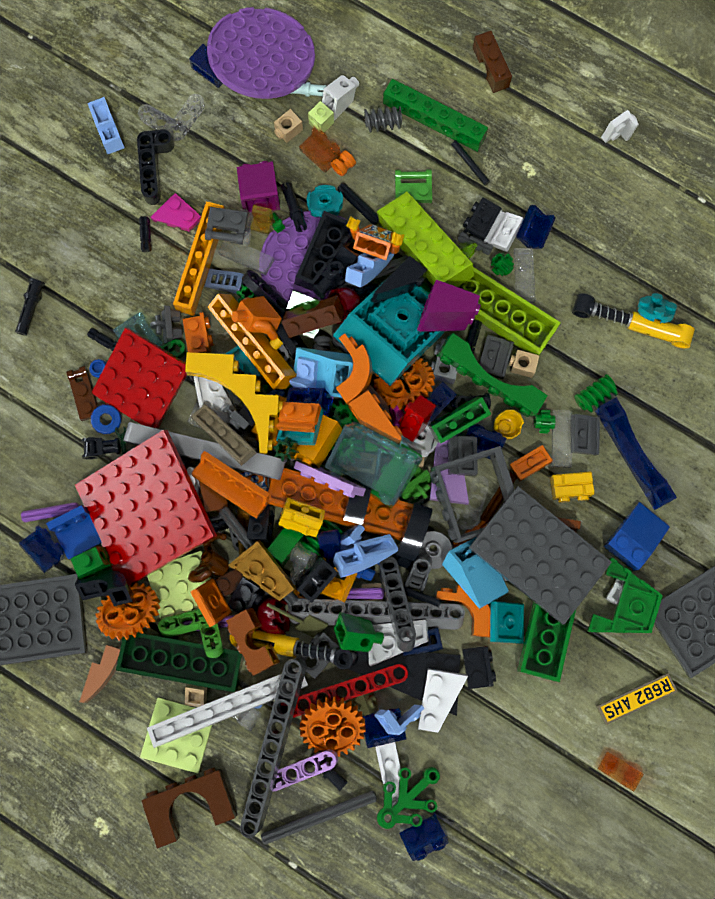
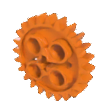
M422 358L418 361L416 360L402 374L410 393H407L400 377L391 386L377 374H375L377 379L373 380L375 384L373 386L374 390L384 399L388 406L390 405L392 409L398 406L399 410L403 406H407L410 401L414 402L420 395L428 398V392H433L432 386L435 385L432 367L429 366L428 362H424Z
M135 583L133 587L129 585L134 596L133 602L114 606L109 596H107V600H101L103 606L97 607L99 612L95 614L97 617L96 623L106 637L109 636L112 640L116 637L120 641L124 636L128 640L130 635H133L135 638L137 632L143 634L144 627L150 628L148 623L156 621L153 616H158L157 610L160 609L158 596L150 586L146 587L144 583L140 587L138 583Z
M335 696L332 701L325 697V702L323 703L318 699L317 706L311 703L310 710L305 709V715L301 716L300 736L303 737V743H308V749L314 747V753H317L319 750L322 752L331 749L340 757V752L343 751L347 755L348 749L354 751L355 745L360 746V739H364L366 728L362 711L358 712L357 705L352 707V701L345 704L344 698L338 702Z

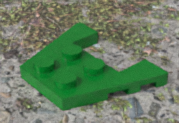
M609 558L612 563L606 569L604 575L623 581L624 584L613 620L592 614L587 632L652 633L663 595L635 576L629 569L619 564L617 560Z

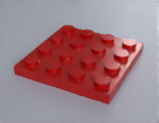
M127 327L122 332L92 393L139 424L158 429L187 376L185 372L186 363Z

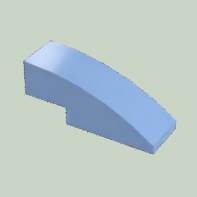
M105 97L87 103L107 154L124 149L125 147Z
M389 251L387 260L366 253L359 255L358 262L347 267L345 281L361 288L373 280L394 257V254Z
M388 534L357 542L354 544V548L335 553L333 564L342 578L383 561L396 553L399 548L391 535Z

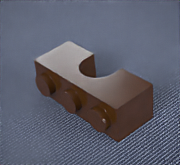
M492 31L475 36L473 50L479 63L484 62L486 66V79L492 92L496 93L509 88L512 75Z
M338 295L321 300L316 307L305 311L302 306L286 311L281 322L290 338L342 321L345 311Z

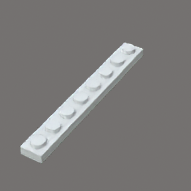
M297 667V668H295V669H292V670H293L294 672H298V671H299V667ZM282 674L148 727L147 730L153 747H159L275 700ZM305 676L301 689L308 686ZM287 682V690L293 692V685Z

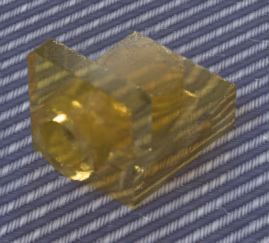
M253 205L251 230L269 234L273 221L272 209Z

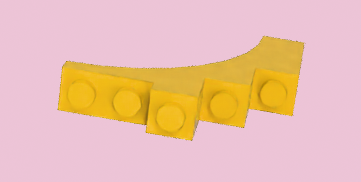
M187 352L185 369L187 375L217 382L231 390L241 399L250 411L256 424L259 437V453L269 455V451H273V439H270V432H274V420H271V418L279 417L283 405L279 395L257 394V392L261 391V381H258L256 375L235 374L239 370V361L236 360L233 354Z

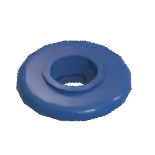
M103 404L93 410L91 424L97 432L111 434L120 427L121 414L114 406ZM103 414H109L112 417L110 424L104 425L101 423L100 418Z

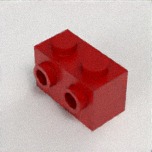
M422 395L414 402L410 401L404 409L406 414L398 422L401 424L399 429L403 436L414 442L425 430L436 405Z

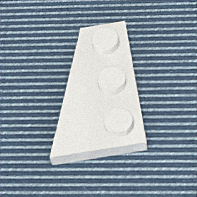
M193 376L199 408L206 404L224 422L229 423L228 421L231 418L228 415L230 413L227 411L223 412L222 409L227 404L230 405L229 409L231 411L235 410L223 386L206 378Z
M426 620L413 621L416 632L414 647L428 642V625ZM391 623L373 625L375 631L384 633V639L382 644L373 643L371 651L368 652L370 666L403 653L397 646ZM408 637L402 638V640H404V641H410V640H411V639L408 638Z
M428 668L422 700L424 710L420 712L418 729L439 732L468 675Z

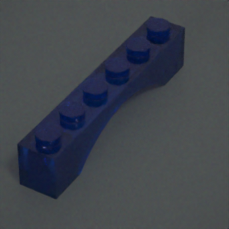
M617 397L599 406L595 411L596 414L600 417L602 424L653 509L656 510L676 499L677 496L667 480L657 471L642 450L633 433L627 414Z

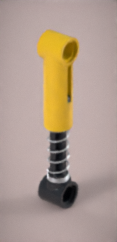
M583 293L577 294L572 314L577 317L590 318V316H599V319L602 317L606 321L609 319L614 321V323L619 322L621 325L625 324L628 330L671 342L675 347L683 349L690 348L695 331L694 327L687 324L660 323L661 320L655 319L653 322L645 319L635 311L629 314L623 310L618 311L616 308L611 309L609 306H602L601 303L595 302L593 296Z
M257 629L252 635L253 643L257 647L262 648L271 644L275 653L294 658L298 655H302L304 658L309 656L310 659L317 658L318 661L323 659L327 663L330 661L340 669L350 668L358 661V653L353 650H343L340 647L330 649L327 646L320 647L319 644L317 646L312 645V643L306 644L304 641L301 643L299 638L271 634ZM230 634V642L236 647L237 642L234 636ZM343 653L349 655V663L343 661Z

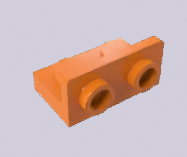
M200 312V316L182 319L188 352L211 353V346H214L212 335H208V328H211L209 317H205L204 313Z

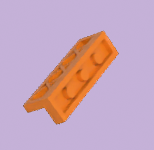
M204 451L201 454V461L192 471V476L257 519L268 505L270 493L208 452Z

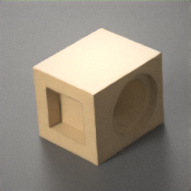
M291 109L274 121V133L286 143L303 131L302 121Z
M517 350L515 355H511L509 366H512L511 373L533 378L540 355ZM524 360L528 366L522 367L518 361Z

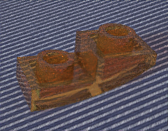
M606 752L598 767L599 771L635 792L644 775L609 752Z

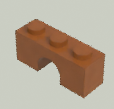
M253 608L246 609L226 620L228 631L234 636L237 642L236 647L239 653L243 654L246 660V668L253 676L280 663L271 644L260 648L253 643V632L262 626Z

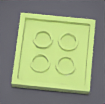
M202 551L178 558L147 576L151 589L155 591L160 601L158 603L160 605L158 613L161 620L199 609L190 592L210 580L211 577L199 583H192L188 580V575L200 565Z
M158 697L149 727L196 707ZM212 725L156 748L153 747L147 732L140 758L198 774Z

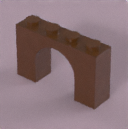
M213 767L203 771L204 775L198 778L196 774L185 778V783L177 785V782L165 786L166 790L158 793L156 789L146 793V798L141 801L157 849L176 842L180 838L173 819L172 808L176 798L182 793L194 792L204 797L209 805L215 826L236 818L237 813L222 769L216 770Z

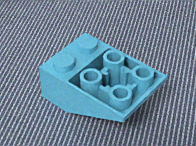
M297 347L294 372L297 374L299 357L317 360L316 392L342 398L336 387L347 380L352 373L353 359L351 355Z
M474 537L450 550L442 565L480 609L505 595L509 590L502 575L469 549V546L477 538Z

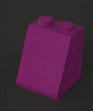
M262 161L259 164H243L237 167L243 212H247L249 215L280 210L273 162Z
M436 280L426 300L417 331L465 330L468 324L472 325L475 315L480 310L481 304L478 303L480 295Z

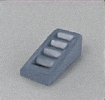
M209 269L205 287L237 294L236 292L242 289L241 285H244L242 282L244 274ZM213 275H217L215 283H211ZM220 276L223 277L222 284H218ZM227 278H230L229 285H225ZM237 280L236 285L232 286L233 281Z

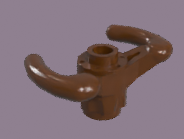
M216 532V537L203 544L205 552L201 555L200 565L189 573L188 580L190 582L199 583L209 578L212 573L216 576H222L227 572L229 568L228 560L217 552L212 543L216 539L226 540L227 535L225 533Z

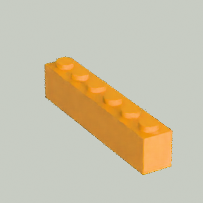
M207 201L173 302L176 310L192 316L195 315L219 241L217 239L205 240L210 207L225 209L223 205ZM213 228V231L221 232L222 229Z
M217 294L209 304L208 309L273 390L287 389L290 385L289 380L296 377L297 374L280 353L270 345L269 340L263 333L248 332L240 322H233L232 312L237 311L239 305L236 299L231 294Z

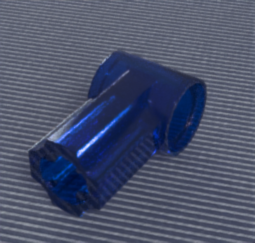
M339 530L318 532L319 547L323 549L327 563L335 567L333 564L335 553L342 551Z

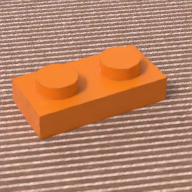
M541 445L509 466L520 482L551 464L553 460L544 446Z

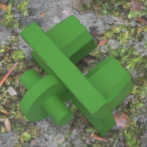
M418 467L412 476L414 479L408 482L401 493V497L405 502L411 497L415 500L420 496L424 500L428 498L425 492L430 489L428 484L432 482L430 473Z

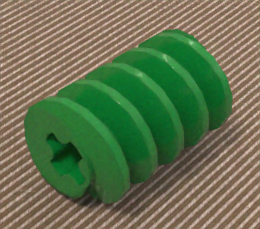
M606 374L598 382L595 381L592 386L586 387V390L580 391V394L574 395V398L582 410H588L592 413V406L597 409L599 408L598 401L605 404L604 397L611 400L610 393L617 396L618 392L614 381Z
M323 519L324 526H321L317 536H306L308 543L303 541L300 543L314 559H316L315 555L322 556L320 549L328 550L325 545L326 543L333 545L331 537L338 539L336 532L344 533L334 522Z

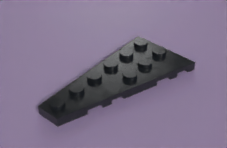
M357 651V663L347 668L358 674L365 675L395 664H404L409 671L407 679L389 687L422 701L428 668L459 673L461 655L426 652L403 656V653L370 666L369 653ZM343 653V661L349 663V655ZM397 667L394 670V675L396 678L402 679L405 676V671ZM377 674L375 681L384 684L386 678L383 674ZM458 696L449 711V713L456 716Z

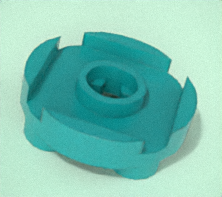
M320 185L315 187L314 191H310L307 194V208L313 217H321L324 211L338 216L343 208V194L336 191L334 186Z
M658 293L640 298L637 308L639 307L638 313L642 317L653 322L655 319L661 320L660 323L671 322L677 309L675 303L663 299V296Z

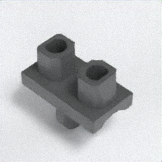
M164 306V310L161 312L162 321L161 316L156 315L155 321L150 323V328L156 329L157 335H161L163 329L164 344L171 340L181 339L182 329L172 328L171 323L180 322V311L170 310V306Z

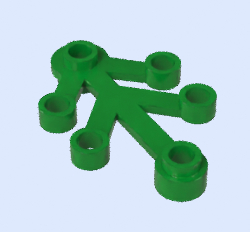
M405 767L400 768L398 771V802L393 807L392 794L396 791V785L390 781L383 784L384 806L377 814V822L382 828L390 829L396 823L411 824L415 827L422 824V817L417 813H413L410 816L399 815L398 813L404 808L423 809L431 813L437 810V803L432 799L426 801L413 800L429 784H436L439 781L440 773L436 768H426L422 774L423 778L408 793L407 786L408 779L411 777V771ZM403 770H406L408 773L405 778L401 775ZM431 772L435 773V778L433 780H431L429 777ZM388 784H391L393 787L390 792L386 790ZM429 802H432L434 805L431 810L428 809ZM387 814H389L391 817L389 822H385L384 817ZM415 816L419 818V821L416 824L413 823V818Z

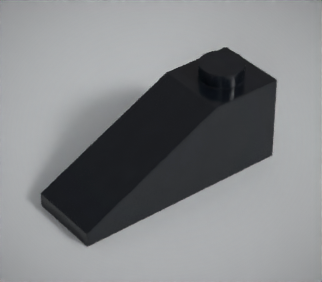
M409 256L374 292L371 302L375 304L412 292L417 286L421 287L426 280L425 274L427 269Z

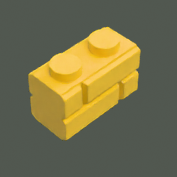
M592 472L556 474L550 477L552 499L558 500V503L570 502V498L586 501L594 495Z
M287 498L278 525L301 532L306 536L316 537L322 526L325 510Z

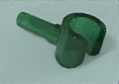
M123 426L124 432L119 434V430L116 427L115 434L120 439L122 454L127 453L126 443L123 440L127 429Z

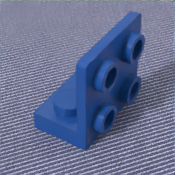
M83 505L46 523L49 530L55 532L69 560L102 543L90 514Z

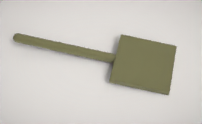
M267 603V607L298 622L299 624L295 626V629L313 638L328 626L327 623L310 614L304 620H301Z

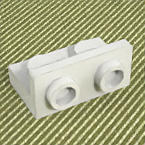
M628 110L610 121L601 138L606 143L609 140H616L621 135L625 141H628L639 125L637 118Z

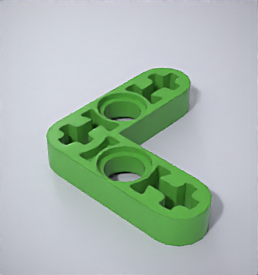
M200 609L166 617L158 623L160 634L166 638L200 630L206 655L210 658H217L223 653L218 623L209 627ZM185 620H192V623L189 625L182 624ZM207 630H215V633L212 635L205 634ZM210 642L215 643V649H212Z

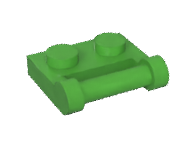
M432 169L413 172L395 170V199L408 192L417 203H432ZM401 179H426V183H401Z

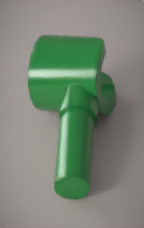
M274 212L272 216L275 222L271 225L277 233H280L285 229V226Z

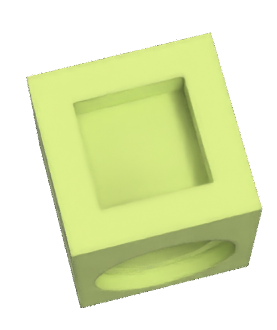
M320 101L308 113L309 124L322 135L334 124V112Z

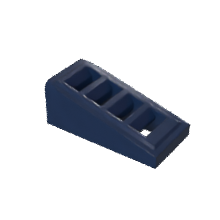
M438 627L428 630V646H424L423 643L420 645V648L414 647L409 652H403V656L443 649ZM434 635L436 644L432 645L430 636Z

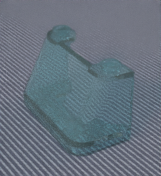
M352 422L344 426L325 468L329 469V472L337 477L349 475L379 492L382 503L394 506L410 482L422 458L418 454L362 424Z

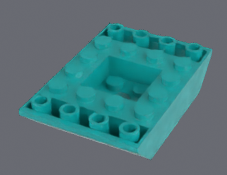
M425 282L421 287L417 286L412 292L374 304L371 300L374 292L379 288L377 287L349 313L333 335L341 344L342 342L339 337L343 334H346L348 338L352 336L359 346L363 344L370 356L372 371L389 386L446 332L417 331L426 300L432 289ZM398 314H404L407 319H399Z

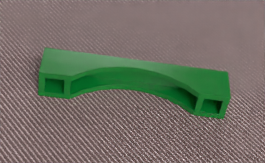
M454 333L446 338L437 353L442 363L452 365L459 374L472 378L473 383L486 387L491 395L504 399L503 402L511 407L515 406L526 417L537 415L548 396L533 385H511L492 377L477 362L469 343Z

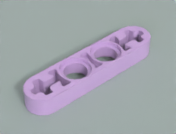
M331 749L324 750L279 768L277 778L282 776L283 779L274 785L273 792L334 768L338 763L337 753ZM326 754L328 757L333 758V760L330 762L331 764H329V762H325L320 765L319 761L325 759ZM310 761L314 763V772H308L306 770V762ZM288 769H294L297 772L296 779H290L287 776Z

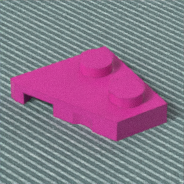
M176 193L151 216L153 222H162L167 224V226L179 227L181 230L188 232L201 219V216Z

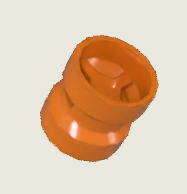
M346 150L340 154L338 159H334L331 162L334 171L342 177L349 168H353L356 165L354 157Z

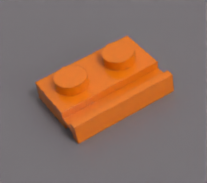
M283 402L282 410H280L278 417L279 422L276 424V427L282 431L315 433V425H317L321 406L315 403Z

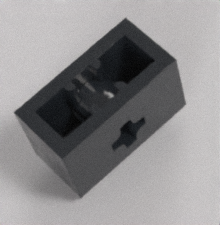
M319 557L295 584L296 590L312 603L338 572L323 558Z

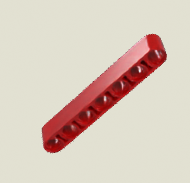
M395 664L298 697L293 718L305 714V710L299 705L301 699H306L309 702V710L311 703L317 706L318 696L321 692L327 694L329 701H332L334 696L338 702L342 698L346 701L405 681L409 674L408 668L404 664ZM400 667L404 669L405 676L402 679L395 677V668ZM377 674L385 676L386 681L383 685H378L375 682ZM358 680L365 681L367 685L365 691H359L356 688ZM339 686L347 689L346 697H340L337 694Z

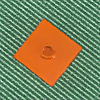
M213 578L190 592L209 627L217 624L232 613Z

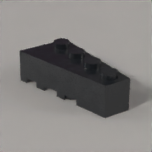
M323 212L298 270L294 284L312 291L311 287L322 278L321 274L326 270L328 264L335 260L342 245L352 239L350 228L346 226L347 220L329 212Z

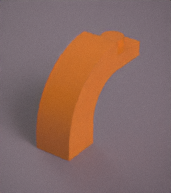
M343 334L339 339L353 359V370L349 378L337 386L336 389L349 405L351 401L367 391L372 378V362L363 344L359 346L352 336L348 338L346 334Z
M460 585L456 586V593H452L453 589L441 588V591L436 592V598L441 599V601L457 602L469 610L472 616L471 636L490 638L491 609L488 604L479 609Z

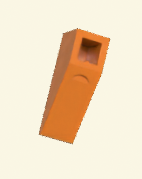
M368 390L349 403V409L360 424L398 444L401 443V436L403 435L397 425L393 426L389 421L391 420L389 413L386 410L382 411L378 405L380 401L375 394L371 395Z

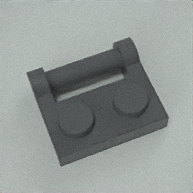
M210 207L205 240H225L243 245L248 213ZM213 228L238 231V235L215 232Z

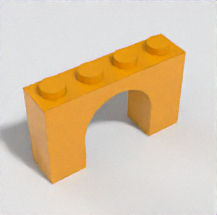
M279 395L280 401L291 402V400ZM323 415L315 446L296 445L299 453H296L294 456L295 460L298 458L302 460L303 464L320 468L343 431L338 421ZM271 418V420H274V432H270V439H273V447L278 444L276 441L279 431L276 427V424L279 422L278 418ZM255 424L251 432L256 437L255 440L259 442V437Z

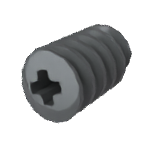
M393 106L391 112L388 107H385L384 113L381 108H378L377 113L371 108L370 114L364 109L365 127L368 128L370 133L373 127L379 132L380 126L386 131L387 125L390 126L391 130L394 129V125L401 129V106H399L398 111Z

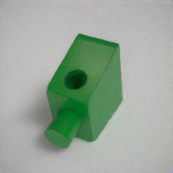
M94 547L70 559L80 580L95 575L97 571L106 570L112 565L105 547Z
M343 612L339 613L334 631L341 649L369 652L373 643L382 644L384 633L375 631L370 620Z

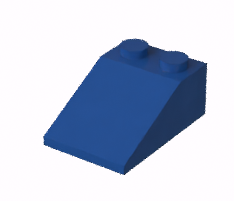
M639 502L603 547L631 570L636 571L652 555L670 526Z

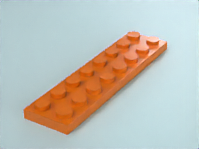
M287 468L283 469L281 480L271 479L268 493H270L268 504L283 508L287 498H291L325 510L324 520L349 527L358 525L343 520V513L348 496L343 494V490L336 491L328 488V483H325V485L314 481V477L307 478L301 476V472ZM370 494L362 525L365 528L364 531L381 536L390 534L393 539L400 541L413 504L397 500L391 509Z

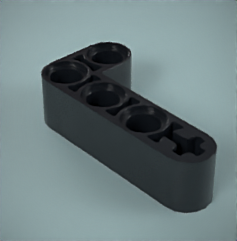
M165 129L144 131L137 136L141 192L145 201L150 205H156L161 200L157 154L171 152L174 148L171 133ZM152 158L150 161L145 162L146 159ZM148 175H153L152 178H146Z

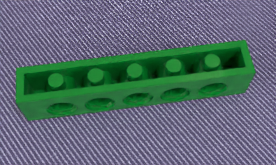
M394 79L390 81L383 93L384 105L390 108L395 106L397 111L399 106H401L402 114L453 140H457L476 152L479 151L487 136V126Z

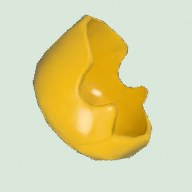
M507 409L496 416L493 424L494 432L503 440H512L521 433L524 420L519 412Z

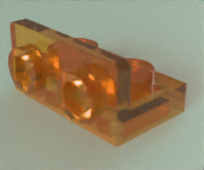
M314 127L311 130L312 135L299 146V150L326 173L332 167L331 162L340 157V148L335 142L331 143L324 132L318 131Z

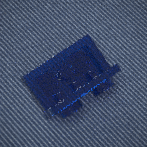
M530 205L516 238L528 249H542L556 217L554 215H545L536 205Z
M478 424L469 427L466 436L477 437V453L499 446L502 449L507 439L501 433L496 431L490 432Z
M39 525L35 527V531L19 542V546L44 574L63 560L64 549L58 542L54 543L47 529H42Z
M400 708L388 709L396 715L397 720L401 717ZM374 713L363 716L365 718L366 732H364L367 749L407 739L405 731L400 735L388 734Z
M436 815L423 820L422 824L418 827L411 826L399 833L412 861L423 860L427 857V854L433 851H440L449 843Z

